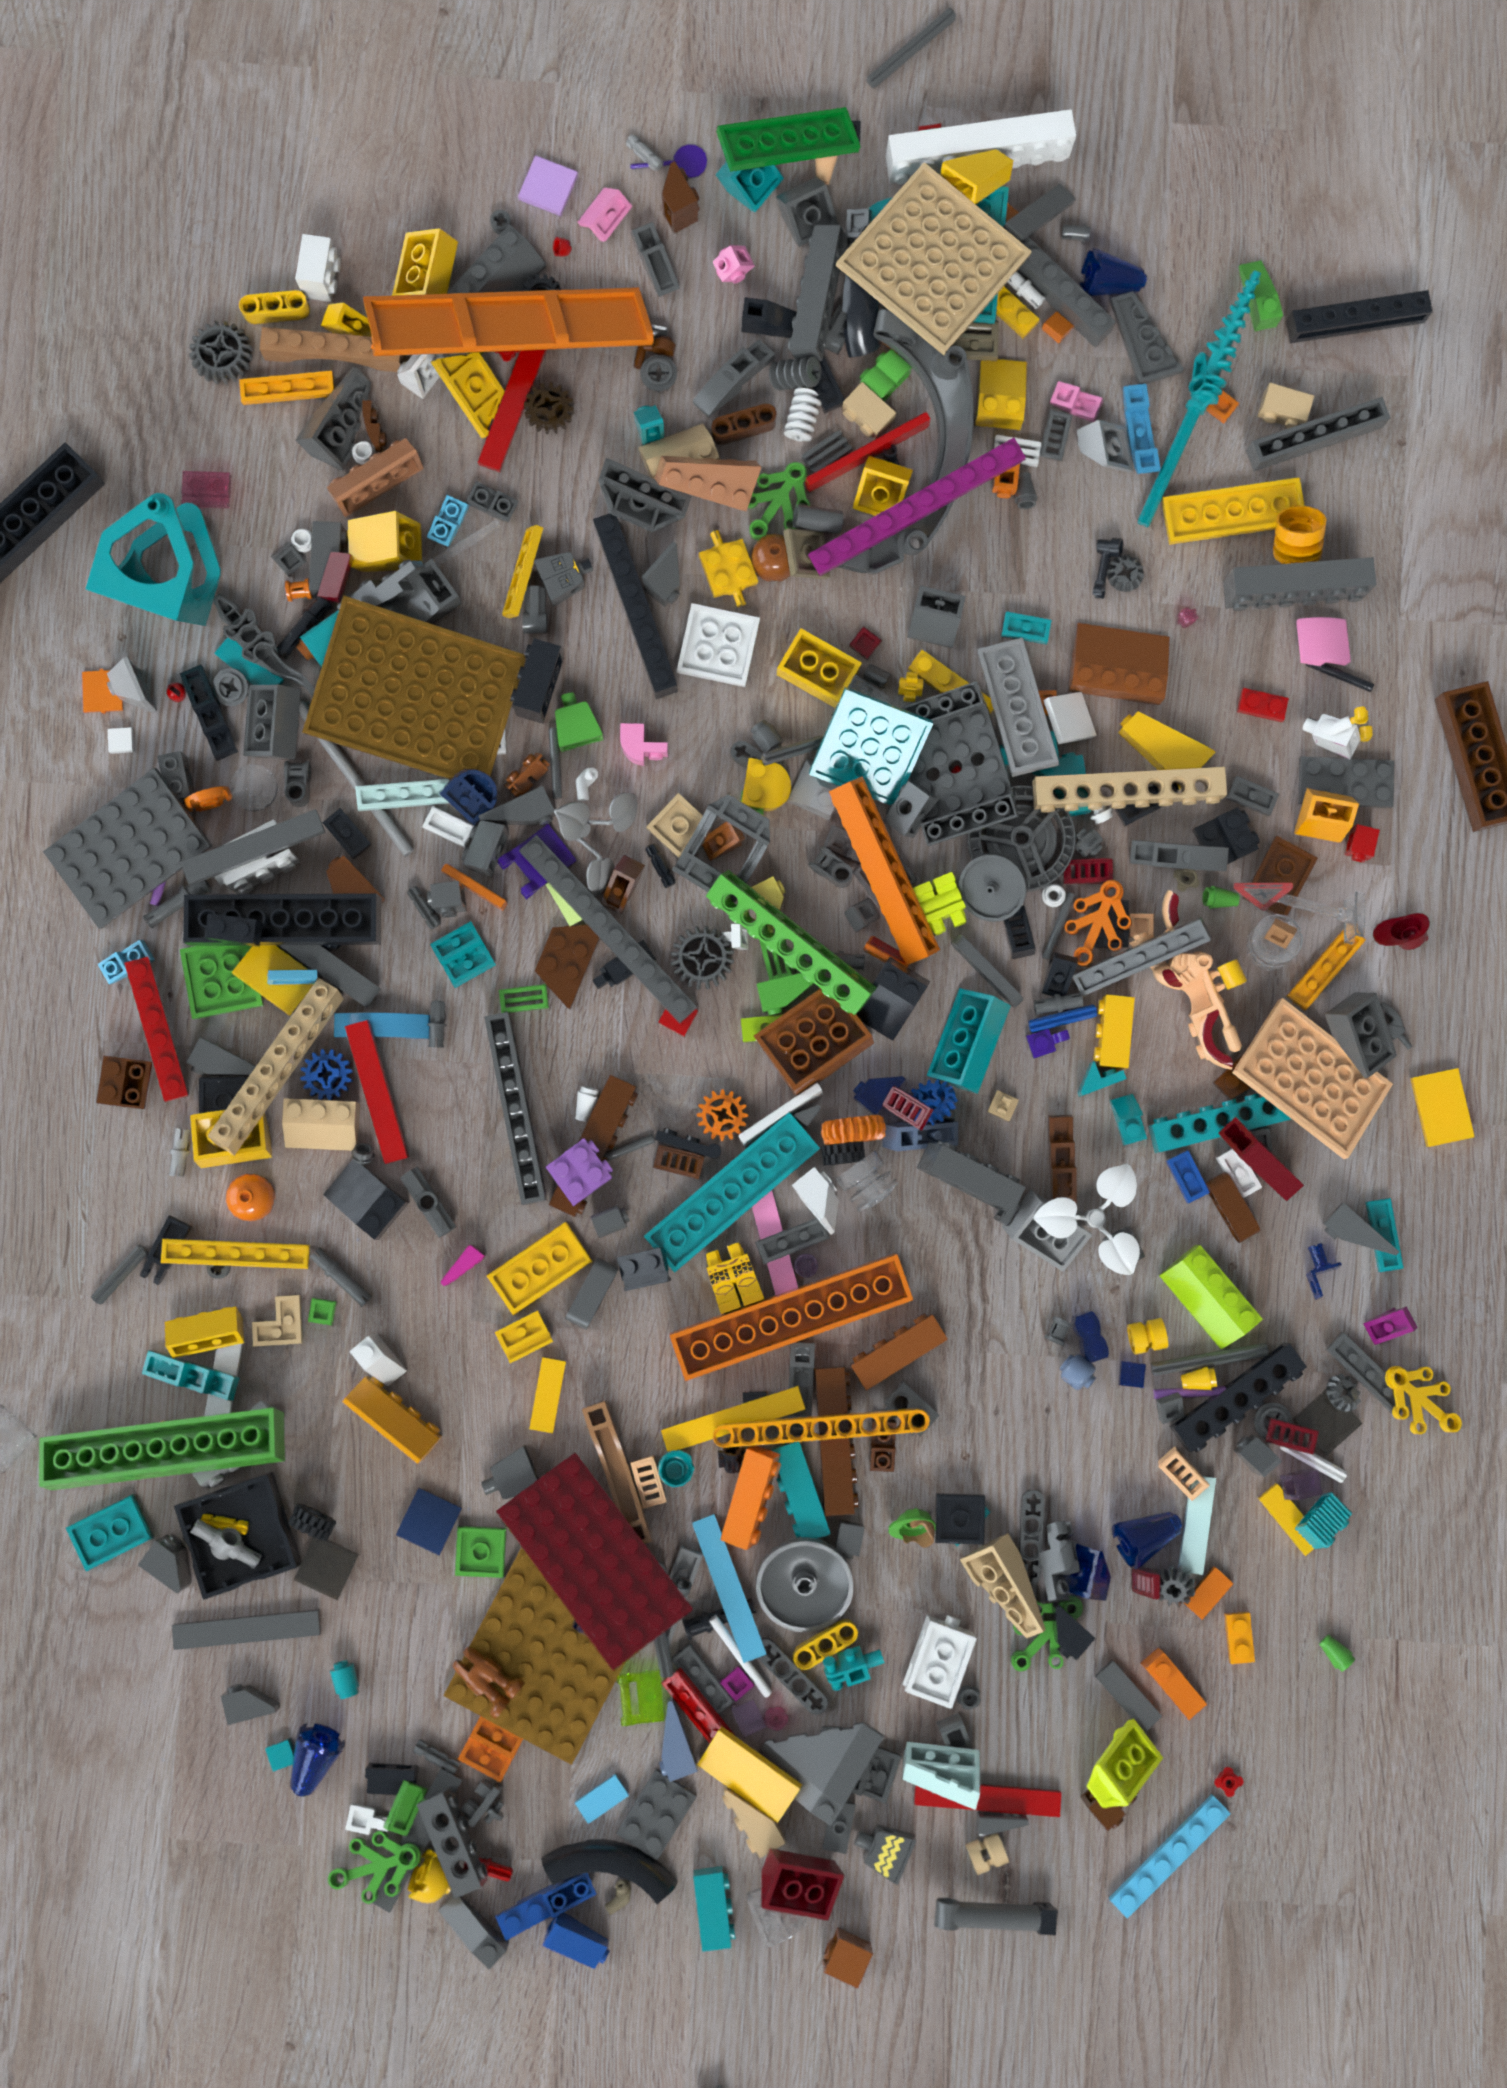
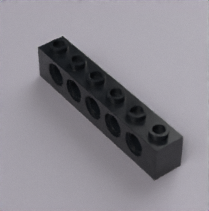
M1283 1343L1270 1352L1268 1356L1263 1357L1225 1385L1226 1390L1222 1393L1210 1396L1187 1413L1185 1417L1180 1418L1169 1427L1187 1451L1199 1452L1207 1446V1440L1213 1436L1217 1438L1226 1432L1225 1427L1232 1422L1236 1424L1246 1417L1244 1413L1251 1408L1255 1410L1262 1406L1267 1396L1270 1394L1274 1396L1281 1392L1286 1382L1289 1380L1293 1382L1303 1375L1302 1371L1307 1366L1290 1343ZM1277 1364H1280L1283 1369L1279 1377H1275L1273 1374V1368ZM1261 1378L1264 1384L1263 1388L1260 1391H1256L1254 1389V1382ZM1241 1392L1244 1395V1402L1241 1405H1236L1235 1396ZM1222 1406L1225 1409V1416L1218 1420L1215 1416V1411ZM1204 1421L1206 1430L1198 1434L1196 1425L1198 1422Z

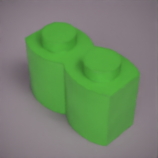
M892 349L887 353L882 352L875 361L877 365L872 369L867 368L860 376V384L863 382L884 402L908 378L912 367Z

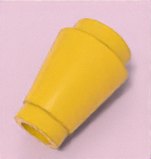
M1207 1366L1181 1375L1183 1389L1212 1390L1211 1388L1217 1387L1214 1368L1208 1369Z

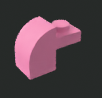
M620 723L622 750L631 762L644 766V757H649L650 760H662L663 757H668L667 743L645 742L644 724Z

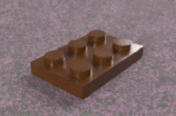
M1275 836L1250 883H1293V885L1265 907L1260 906L1245 893L1242 898L1281 920H1285L1318 858ZM1248 886L1247 890L1262 902H1265L1283 886ZM1259 887H1263L1264 890H1272L1266 892L1267 895L1265 896L1262 892L1254 893V891H1261Z

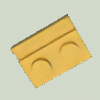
M539 1310L495 1332L509 1363L554 1342Z

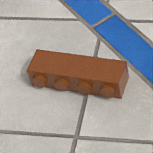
M925 1313L921 1314L913 1320L914 1325L906 1328L905 1325L893 1332L894 1337L886 1341L883 1338L872 1345L874 1350L866 1354L862 1351L852 1358L854 1362L850 1366L866 1391L948 1340L932 1314L928 1316Z

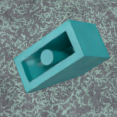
M645 405L633 412L642 445L665 438L664 422L656 405L651 407Z

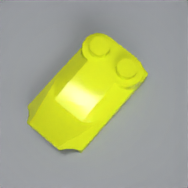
M1135 1719L1128 1720L1123 1727L1115 1730L1112 1742L1095 1764L1087 1784V1788L1103 1808L1129 1805L1163 1759V1756Z

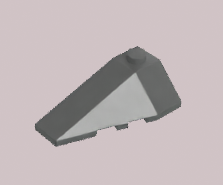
M353 367L306 422L295 440L310 456L339 470H344L352 456V449L355 446L356 432L360 431L361 427L359 419L362 411V400L368 399L371 382L357 367Z

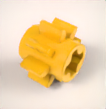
M907 672L906 678H899L898 695H904L903 701L915 702L916 696L922 697L923 679L917 678L918 673Z

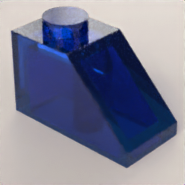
M903 1076L868 1079L866 1083L861 1080L853 1090L856 1095L852 1099L871 1115H876L883 1107V1102L893 1086L900 1087L906 1079Z

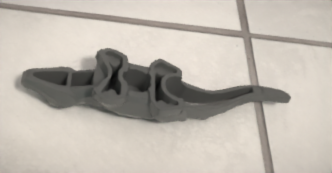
M222 594L216 595L213 598V602L218 610L219 617L228 625L223 627V633L227 638L237 641L243 648L241 652L242 657L265 668L278 677L301 684L313 697L315 691L313 685L304 675L286 665L280 658L274 634L269 631H263L260 628L254 611L244 609L242 614L241 608L235 602Z

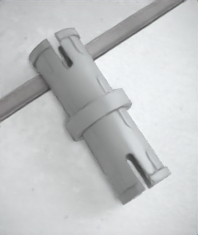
M175 1128L173 1149H170L172 1158L169 1176H175L176 1168L178 1167L177 1177H184L186 1156H189L187 1147L190 1129H184L183 1138H181L182 1128Z

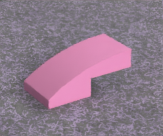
M1058 381L1050 404L1091 422H1095L1103 403L1101 397L1081 392L1080 387Z

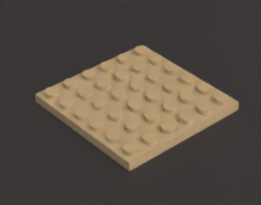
M924 162L838 259L836 266L941 354L945 355L947 350L955 344L1028 259L1032 251Z

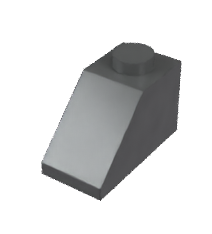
M1253 1435L1250 1437L1244 1436L1236 1444L1238 1447L1234 1450L1253 1473L1262 1477H1266L1282 1462L1271 1449Z
M242 1684L227 1687V1691L221 1696L227 1726L276 1713L280 1708L277 1701L250 1685L242 1687Z

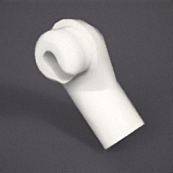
M593 767L586 768L576 778L578 801L589 800L588 787L598 778L597 769Z

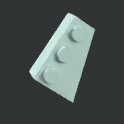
M907 1742L903 1755L902 1780L975 1810L980 1795V1750Z

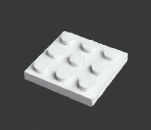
M691 603L677 673L745 687L760 618Z

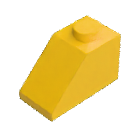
M345 303L328 305L321 323L323 328L334 334L372 337L368 319Z

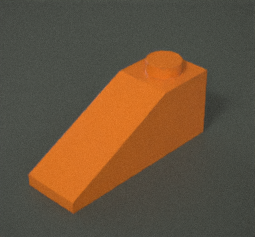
M1159 1647L1140 1663L1188 1720L1207 1705Z

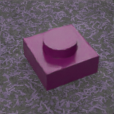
M739 1665L720 1681L721 1685L735 1701L739 1700L754 1686L753 1681Z

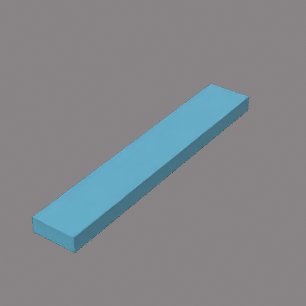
M715 1514L693 1522L694 1531L743 1663L766 1655L727 1546L724 1541L720 1540L722 1533Z

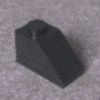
M1054 1602L1052 1612L1054 1640L1059 1645L1057 1650L1067 1659L1072 1656L1077 1661L1096 1638L1059 1604Z

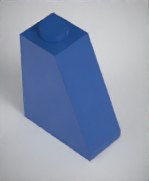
M565 1912L553 1918L546 1930L542 1944L547 1949L593 1969L597 1967L599 1962L603 1964L610 1952L607 1949L609 1943L607 1938Z

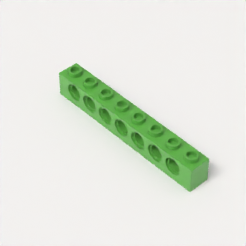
M730 870L722 873L707 893L706 897L710 899V903L715 908L725 911L734 923L745 927L750 936L760 939L766 944L765 946L770 952L780 955L789 967L800 971L805 980L815 983L821 988L825 996L835 999L847 1013L857 1014L877 989V987ZM731 894L736 896L738 904L732 902ZM749 909L756 913V919L750 916ZM768 924L774 927L775 934L768 930ZM786 939L793 942L794 949L787 946ZM805 954L811 956L812 963H808L805 960ZM823 969H827L831 973V978H827L824 975ZM842 984H846L849 987L850 993L843 991Z

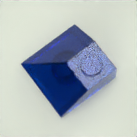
M1076 1543L1079 1572L1065 1576L1069 1586V1593L1090 1600L1106 1601L1111 1575L1103 1551Z

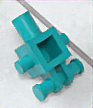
M860 1645L837 1653L839 1659L837 1661L832 1656H827L823 1659L827 1681L835 1691L843 1688V1681H846L847 1686L850 1687L870 1680L868 1669L885 1663L880 1649L863 1655Z

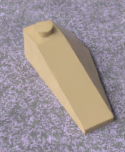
M1008 1533L987 1542L960 1559L972 1581L978 1587L981 1585L990 1594L989 1599L994 1604L997 1602L1006 1611V1617L1026 1638L1046 1630L1021 1554Z

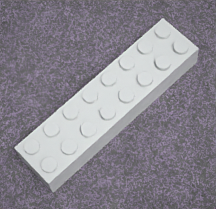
M1072 109L889 135L885 157L889 182L905 184L924 162L940 175L942 163L946 160L994 149L1014 160L1013 168L1024 164L1039 165L1045 161L1052 160L1055 162L1064 161L1070 157L1076 138Z

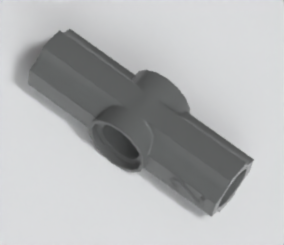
M415 1167L400 1177L415 1200L418 1209L422 1211L438 1238H441L457 1227L419 1167ZM428 1195L434 1199V1205L430 1209H426L423 1206V1199Z

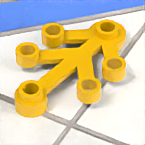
M1392 1366L1386 1371V1384L1394 1391L1396 1406L1393 1407L1392 1414L1395 1419L1404 1420L1408 1418L1409 1409L1405 1405L1404 1392L1410 1397L1413 1415L1410 1431L1413 1434L1421 1435L1427 1430V1425L1423 1419L1422 1407L1439 1421L1443 1431L1455 1433L1461 1429L1462 1421L1459 1415L1445 1413L1426 1397L1449 1395L1451 1387L1447 1382H1437L1432 1386L1418 1388L1409 1382L1413 1380L1430 1381L1433 1378V1371L1430 1367H1419L1415 1371L1407 1372L1400 1366ZM1424 1370L1426 1371V1374H1427V1375H1426V1378H1424V1376H1423V1371H1424ZM1441 1385L1444 1387L1443 1393L1440 1390ZM1400 1408H1401L1402 1411H1403L1402 1416L1399 1415V1409H1400ZM1417 1424L1420 1425L1419 1431L1416 1428Z

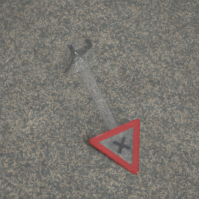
M1234 883V889L1261 911H1266L1274 903L1279 902L1344 922V943L1353 945L1355 943V936H1365V893L1356 891L1344 901V908H1336L1292 895H1285L1293 889V883Z

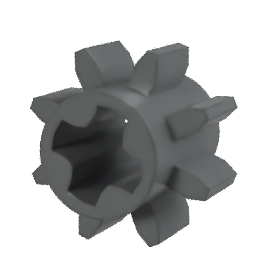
M1083 828L1075 836L1077 840L1075 848L1084 857L1089 854L1094 857L1103 848L1100 845L1103 839L1093 828L1088 831Z

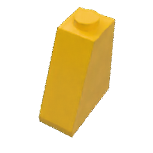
M994 149L946 160L942 163L940 175L976 205L1010 180L1014 160Z

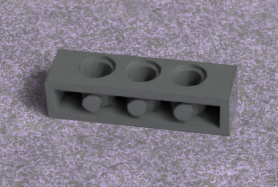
M450 1787L423 1798L416 1805L454 1898L481 1888L488 1881L487 1869L479 1860L477 1844L470 1838L467 1820L464 1816H461L456 1794L452 1793ZM441 1813H445L449 1817V1823L442 1821ZM451 1836L458 1840L459 1846H454L451 1843ZM460 1860L468 1864V1870L460 1866Z

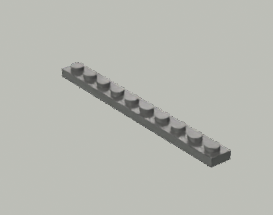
M537 835L519 850L520 854L679 1024L697 1009V1006Z

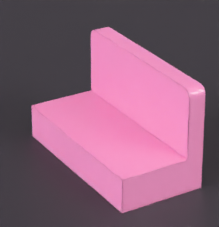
M603 188L577 223L582 227L590 228L600 241L605 242L632 208V205L620 190Z

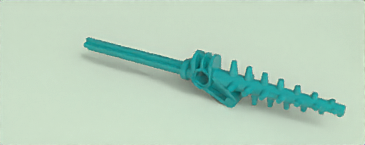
M1254 270L1250 274L1249 280L1245 281L1246 286L1242 288L1243 292L1237 294L1239 300L1235 301L1236 306L1230 305L1229 308L1232 313L1228 314L1227 318H1222V322L1226 326L1214 331L1219 340L1206 344L1212 351L1211 356L1209 357L1204 352H1201L1194 360L1192 380L1189 384L1191 400H1188L1185 405L1187 409L1186 415L1137 520L1139 525L1149 528L1199 415L1205 414L1206 407L1209 404H1217L1219 401L1218 396L1222 395L1223 391L1220 388H1224L1227 383L1219 376L1222 369L1229 373L1232 371L1230 367L1232 362L1226 359L1228 355L1233 358L1237 355L1235 353L1236 348L1231 346L1234 341L1237 343L1241 342V335L1237 334L1239 327L1243 329L1246 327L1243 317L1245 313L1249 314L1251 311L1248 305L1250 300L1255 298L1254 290L1256 285L1260 283L1261 273Z

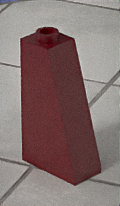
M1237 1117L1231 1120L1219 1132V1135L1235 1153L1286 1202L1304 1186L1294 1173Z

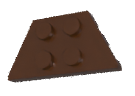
M588 925L552 927L535 968L537 975L570 1010L600 940Z

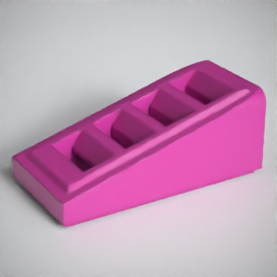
M468 1245L440 1281V1284L443 1286L451 1284L485 1259L486 1255L475 1246Z

